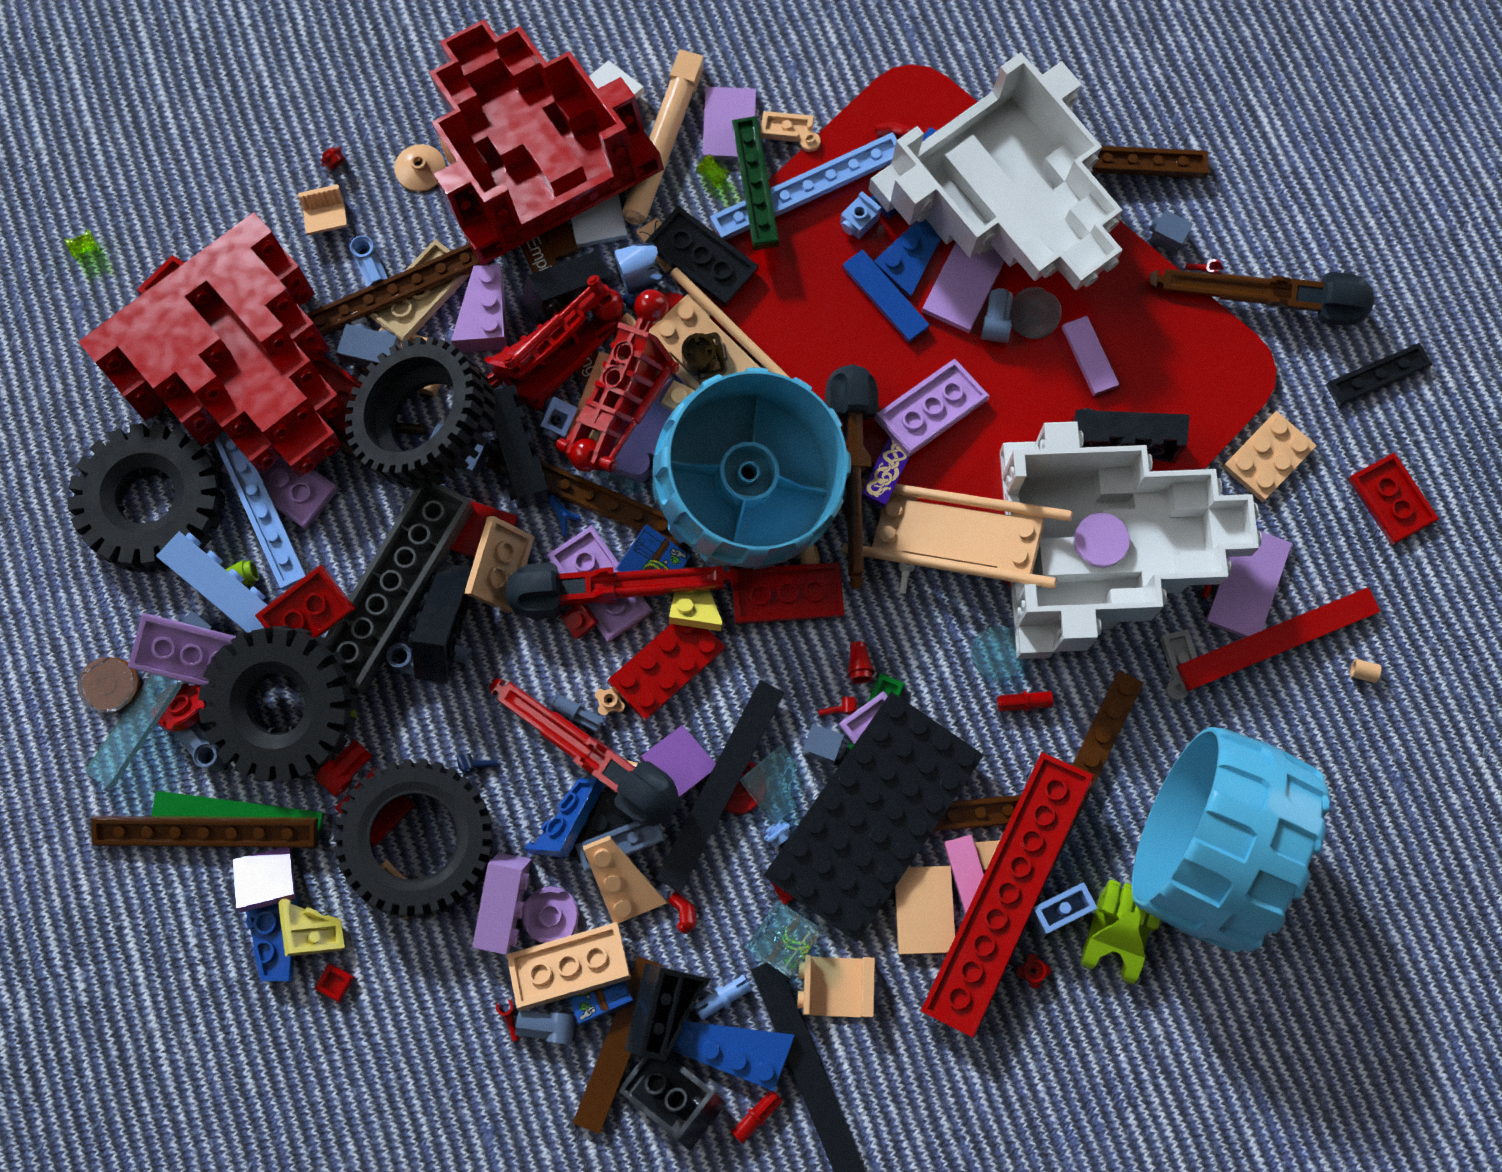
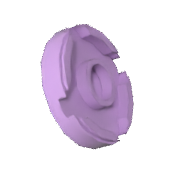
M1100 512L1091 514L1080 522L1074 532L1073 543L1076 553L1087 564L1093 567L1106 568L1114 566L1123 559L1129 549L1130 536L1127 527L1120 519L1112 514Z
M549 886L538 889L524 904L522 914L524 928L533 939L540 943H547L571 936L578 926V905L571 894L561 888Z

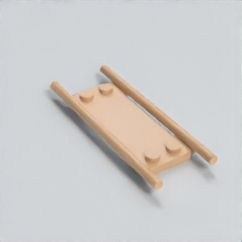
M677 267L672 270L670 275L688 294L666 314L663 320L650 328L649 333L658 337L674 361L680 363L679 371L675 375L689 388L696 390L702 382L707 380H699L698 376L690 374L683 368L682 344L689 335L695 333L709 334L716 332L721 336L722 343L726 346L728 357L726 361L727 372L721 376L743 372L747 368H760L709 318L710 316L714 317L769 372L789 377ZM626 313L621 319L624 324L632 327L636 323V320L629 313ZM717 355L716 365L713 370L720 369V364L717 360Z
M868 479L861 480L862 489H864ZM896 484L886 507L882 508L872 547L863 546V557L1022 584H1036L1039 587L1055 589L1056 578L1032 574L1044 528V518L1071 522L1073 511ZM918 498L1011 512V515L920 502ZM848 543L843 544L842 552L848 554Z

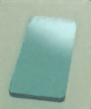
M151 674L88 765L86 774L110 789L113 788L180 690L181 683L172 678Z

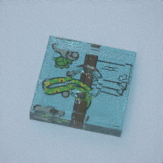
M777 901L745 948L788 978H791L823 930Z

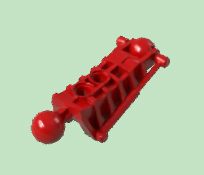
M598 275L589 277L587 280L589 287L559 312L552 314L553 317L545 324L536 326L537 330L527 337L523 335L520 337L521 340L511 347L506 346L502 352L485 358L486 363L492 370V373L487 375L489 379L487 382L492 385L493 390L500 385L507 387L515 384L518 400L531 406L535 411L541 410L544 407V401L587 361L586 358L614 332H618V323H623L621 319L623 317L622 309L624 304L621 295L616 290L603 284ZM592 310L596 318L586 324L585 320L587 318L585 313Z
M647 289L636 298L634 309L638 319L634 327L621 322L618 323L617 328L619 329L615 342L611 343V353L607 362L604 361L602 365L604 370L599 381L596 380L594 383L595 389L590 398H586L585 406L576 419L577 423L567 438H560L556 442V450L564 453L578 471L591 472L604 469L614 472L617 468V460L615 458L637 424L641 423L671 374H676L679 371V363L674 361L658 337L649 333L652 323L663 320L668 311L667 299L658 290ZM592 430L596 432L597 430L602 431L598 442L594 439H588ZM616 440H619L618 443L616 444V446H615L614 449H613V446H614Z

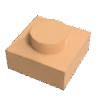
M674 380L662 399L661 406L673 412L680 402L695 390Z

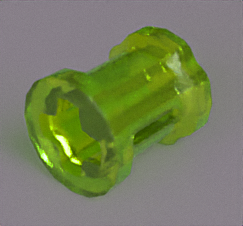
M709 154L700 161L696 172L699 175L703 174L711 182L712 187L717 189L728 179L730 171L718 165L714 161V156Z
M89 228L85 230L84 234L72 239H64L74 260L79 259L80 255L92 250L96 252L100 250L98 242Z

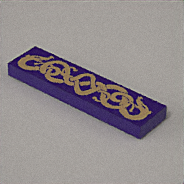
M890 436L862 491V499L883 508L886 507L909 459Z

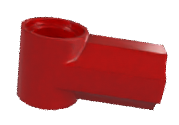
M354 740L335 760L327 762L318 771L315 779L334 797H338L350 786L353 777L373 756L359 742Z

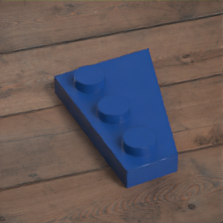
M296 894V899L290 900L291 904L298 906V894ZM278 903L246 911L247 928L251 932L254 944L252 948L260 980L262 982H293L294 956L285 957Z

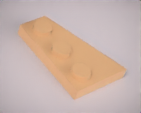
M610 836L583 846L613 923H621L667 904L666 899L652 886L645 875L637 869L631 859Z

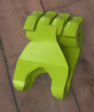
M1109 879L1100 893L1096 904L1097 909L1094 911L1081 954V967L1093 969L1096 967L1100 957L1111 952H1117L1123 959L1121 977L1125 983L1132 985L1136 983L1144 964V951L1150 930H1158L1160 919L1136 906L1132 898V884L1124 883L1123 887L1120 888V882Z

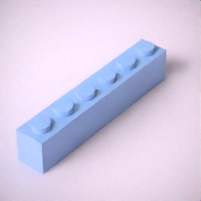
M179 531L156 555L165 565L248 633L251 630L264 628L255 614L267 606L263 602L266 597L254 586L250 590L242 584L244 578L234 569L228 572L220 566L223 560L211 550L207 554L201 550L199 546L202 543L191 533L185 536Z

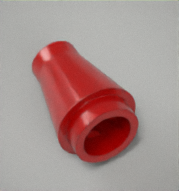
M863 641L853 642L850 644L847 676L850 677L851 682L854 684L869 683L873 680L872 675H874L875 671L866 648V643Z

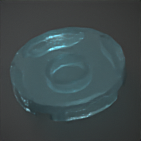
M1030 287L1018 292L1012 300L1009 318L1014 330L1022 336L1031 339L1044 338L1052 334L1058 327L1062 316L1061 304L1054 294L1048 293L1040 287Z
M1004 626L989 627L981 631L973 641L971 648L972 663L985 678L994 681L1007 680L1016 675L1024 665L1025 659H1017L1015 632L1010 628Z

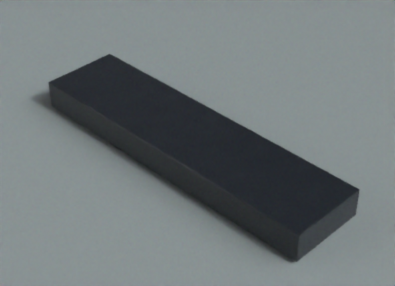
M1419 342L1331 380L1326 384V387L1337 407H1341L1424 371L1433 364Z

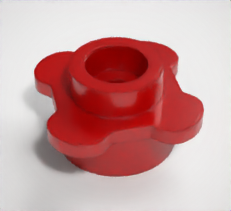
M340 146L336 149L334 147L327 149L321 155L323 157L320 160L322 162L321 166H326L329 170H333L341 165L346 159L342 152L343 148Z
M1029 954L1024 965L1018 967L1016 973L1019 978H1024L1028 981L1031 988L1037 989L1041 986V981L1045 976L1050 975L1051 968L1048 964H1044L1039 960L1036 954ZM1032 968L1036 969L1035 974L1031 973Z

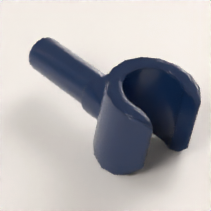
M470 753L457 756L458 767L462 772H469L479 767H497V760L473 761Z

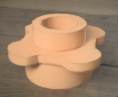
M613 688L608 690L598 689L595 692V698L599 702V714L606 716L608 713L622 712L624 710L625 704ZM609 698L612 699V702H611V703H608V702H607V700H608Z

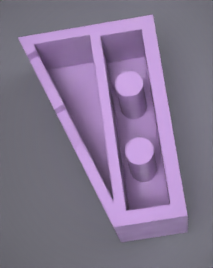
M500 264L473 266L451 339L452 345L462 353L502 350L508 346L504 277Z
M499 852L488 863L472 948L506 955L512 946H516L519 936V930L516 929L518 919H521L524 910V902L522 900L524 891L527 890L529 883V869L532 859Z

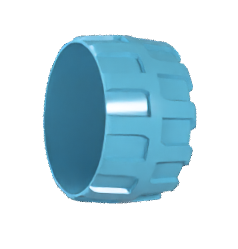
M752 367L747 368L743 372L726 376L718 374L702 382L694 392L689 394L673 410L663 426L654 452L653 495L655 503L660 505L668 521V530L680 544L687 543L699 552V555L705 562L715 566H722V568L726 565L752 568L753 570L763 569L787 561L808 549L825 533L843 504L846 480L851 474V454L847 452L841 430L842 423L834 409L829 408L812 391V387L796 377L791 379L784 375L768 372L767 368ZM741 469H751L754 473V478H744Z
M1209 727L1201 731L1187 745L1171 768L1145 823L1132 872V898L1136 906L1189 936L1233 952H1240L1241 950L1253 952L1261 948L1264 937L1269 932L1277 934L1285 924V911L1292 899L1302 897L1310 880L1308 866L1312 855L1321 852L1326 834V825L1323 818L1328 813L1330 807L1329 789L1322 773L1304 761L1263 741H1258L1224 728Z

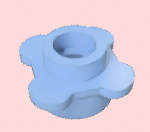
M780 821L774 823L767 829L766 832L768 834L764 837L765 841L771 842L774 847L779 846L792 835V832L789 830L791 825L787 824V822L781 824Z

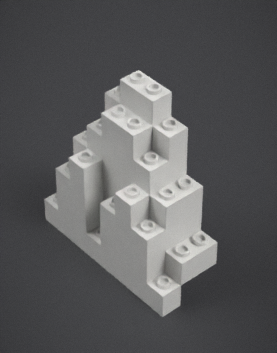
M1020 52L1000 67L993 91L924 141H922L924 133L918 126L913 128L896 141L891 164L870 179L868 190L887 213L895 208L909 225L915 221L921 222L926 219L946 245L955 240L969 258L976 253L978 255L984 252L988 253L994 248L1009 267L1018 262L1034 281L1041 276L1047 278L1059 271L1075 290L1083 285L1088 287L1098 279L1097 274L1103 270L1109 272L1119 263L1118 257L1122 252V248L1108 232L1119 224L1118 218L1123 210L1092 175V167L1099 160L1098 155L1102 146L1072 112L1074 110L1073 104L1079 98L1078 93L1082 84L1062 61L1042 75L1034 64H1031Z
M1078 421L1044 423L1035 442L1003 443L1001 447L1000 462L1004 500L1073 511L1071 522L1044 518V528L1032 574L1056 578L1055 589L1039 587L1036 584L1010 582L1017 659L1050 658L1054 652L1088 650L1098 638V635H1101V629H1113L1118 622L1151 621L1163 608V605H1166V593H1182L1188 585L1222 584L1228 578V575L1231 574V561L1226 557L1252 556L1261 546L1262 535L1256 526L1259 511L1258 505L1253 501V494L1220 495L1222 492V482L1220 478H1217L1216 469L1151 471L1152 456L1147 454V445L1083 447V432L1078 431ZM1005 512V515H1011V512ZM1100 512L1112 514L1120 519L1127 527L1130 536L1129 549L1123 559L1114 566L1106 568L1093 567L1087 564L1082 557L1078 556L1073 543L1074 532L1080 522L1087 516Z

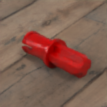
M1026 690L1022 691L1021 694L997 696V708L1000 712L1024 710L1025 713L1029 712V709L1053 708V695L1051 691L1027 693Z
M770 1090L752 1110L750 1108L747 1109L749 1113L730 1130L732 1134L744 1145L745 1141L761 1125L763 1127L766 1125L764 1121L782 1104L781 1098L774 1091Z

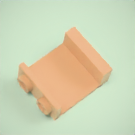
M805 955L804 962L799 961L798 979H804L803 991H798L797 1009H803L802 1015L872 1018L874 1015L875 958H832Z

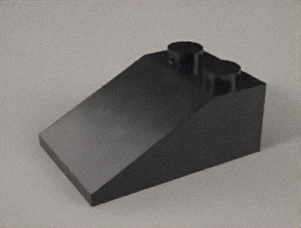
M669 1055L665 1061L643 1057L617 1089L618 1092L688 1151H691L727 1104L716 1092Z

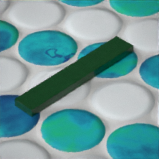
M757 116L732 120L753 250L779 247Z

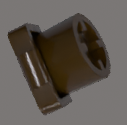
M695 333L689 335L682 344V362L690 374L698 376L699 380H704L718 374L724 375L727 372L726 361L728 357L726 346L722 343V338L718 333ZM717 355V360L720 364V369L713 370L716 365Z

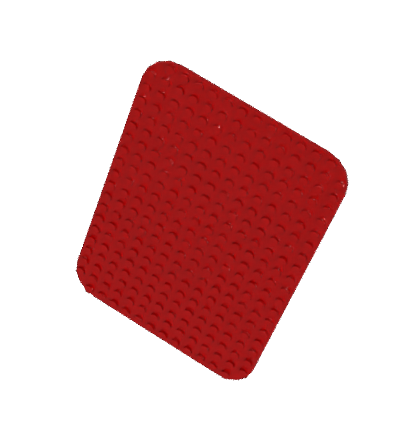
M909 64L891 68L871 82L818 133L820 146L817 150L807 152L801 149L768 180L769 188L775 187L881 138L876 137L874 125L895 121L909 126L911 130L918 126L924 134L930 127L938 131L976 104L977 101L949 77L931 67ZM887 166L775 217L779 247L753 250L750 229L725 240L759 266L757 273L726 307L699 288L791 379L796 377L810 385L812 391L824 403L827 380L833 371L842 366L854 364L864 367L874 377L878 388V412H880L950 361L956 359L990 397L984 404L911 455L897 484L1004 500L1000 450L1003 443L1035 442L1044 423L1071 422L1075 411L1083 408H1090L1095 411L1189 414L1186 448L1175 463L1152 460L1151 471L1202 470L1217 457L1262 409L1275 389L1276 365L1271 350L1262 339L1211 296L1162 291L1161 284H1157L1156 289H1154L1149 284L1150 273L1159 270L1158 275H1164L1165 269H1179L1119 219V224L1108 232L1122 248V252L1118 257L1119 263L1109 272L1103 270L1097 274L1098 279L1088 287L1083 285L1075 290L1059 271L1047 278L1041 276L1034 281L1018 262L1011 267L1004 262L991 290L1000 288L1013 293L1009 318L1011 320V329L1008 343L981 339L984 317L987 316L990 292L969 333L922 312V308L956 243L955 240H952L946 245L941 239L911 299L896 286L930 325L929 329L908 343L842 269V265L861 250H864L874 262L876 258L913 225H909L899 212L891 218H887L880 213V219L859 240L853 234H847L841 227V213L858 198L862 191L870 198L873 196L868 190L870 179ZM1088 316L1119 383L1118 388L1094 397L1062 330L1063 324ZM709 317L734 342L755 359L714 317ZM874 417L863 420V447L871 455V464L875 466L889 438V435L875 421ZM918 498L920 502L1005 515V511ZM1004 581L1011 588L1010 581Z

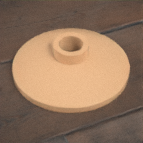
M423 144L413 145L406 148L397 157L395 175L399 183L408 190L415 192L428 191L438 185L434 173L446 167L445 160L442 154L432 146ZM423 162L422 165L415 166L416 163Z

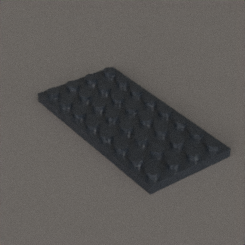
M891 691L763 877L857 943L984 755Z

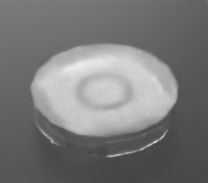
M101 657L91 661L80 674L81 678L77 686L80 699L87 707L100 713H112L123 708L131 700L135 692L136 679L133 671L127 668L128 665L115 658Z

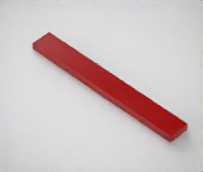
M1369 587L1181 663L1176 668L1188 692L1373 616L1381 611Z

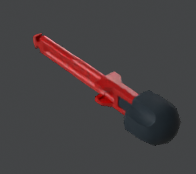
M542 563L521 567L508 579L505 595L508 605L514 612L526 618L541 619L557 617L561 613L562 605L589 603L607 605L617 604L616 598L724 589L726 582H730L732 587L739 580L738 570L731 566L729 567V572H725L722 566L614 572L613 567H605L594 571L559 574L555 564Z
M493 680L489 688L492 695H499L496 700L537 729L541 736L573 758L576 764L617 792L615 806L621 812L644 826L659 825L675 814L679 803V796L675 782L667 773L650 761L638 763L635 767L559 713L549 710L512 682H507L503 686L506 682L505 680Z

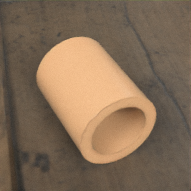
M1354 659L1350 669V677L1372 683L1378 682L1381 675L1380 664Z

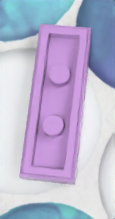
M1088 316L1063 324L1062 330L1093 397L1118 388V380Z

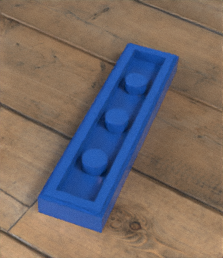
M864 250L858 252L842 265V269L908 343L929 329L930 325Z

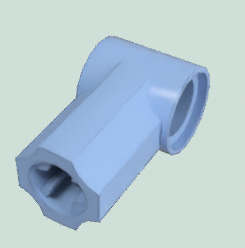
M363 235L355 237L350 243V250L366 286L369 287L387 279L388 277L372 240ZM369 249L366 254H359L361 250Z

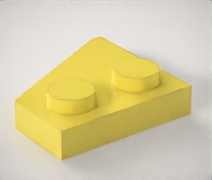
M710 590L674 593L669 624L721 631L722 620Z
M281 899L278 902L285 957L342 951L345 948L340 919L330 915H321L317 910L309 907L304 909L293 905L288 899Z

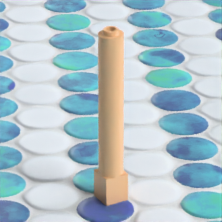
M681 49L678 51L671 70L670 83L649 137L660 152L664 170L692 94L695 95L704 70V57L702 55ZM664 170L630 188L622 210V214L627 222L634 225L646 222Z

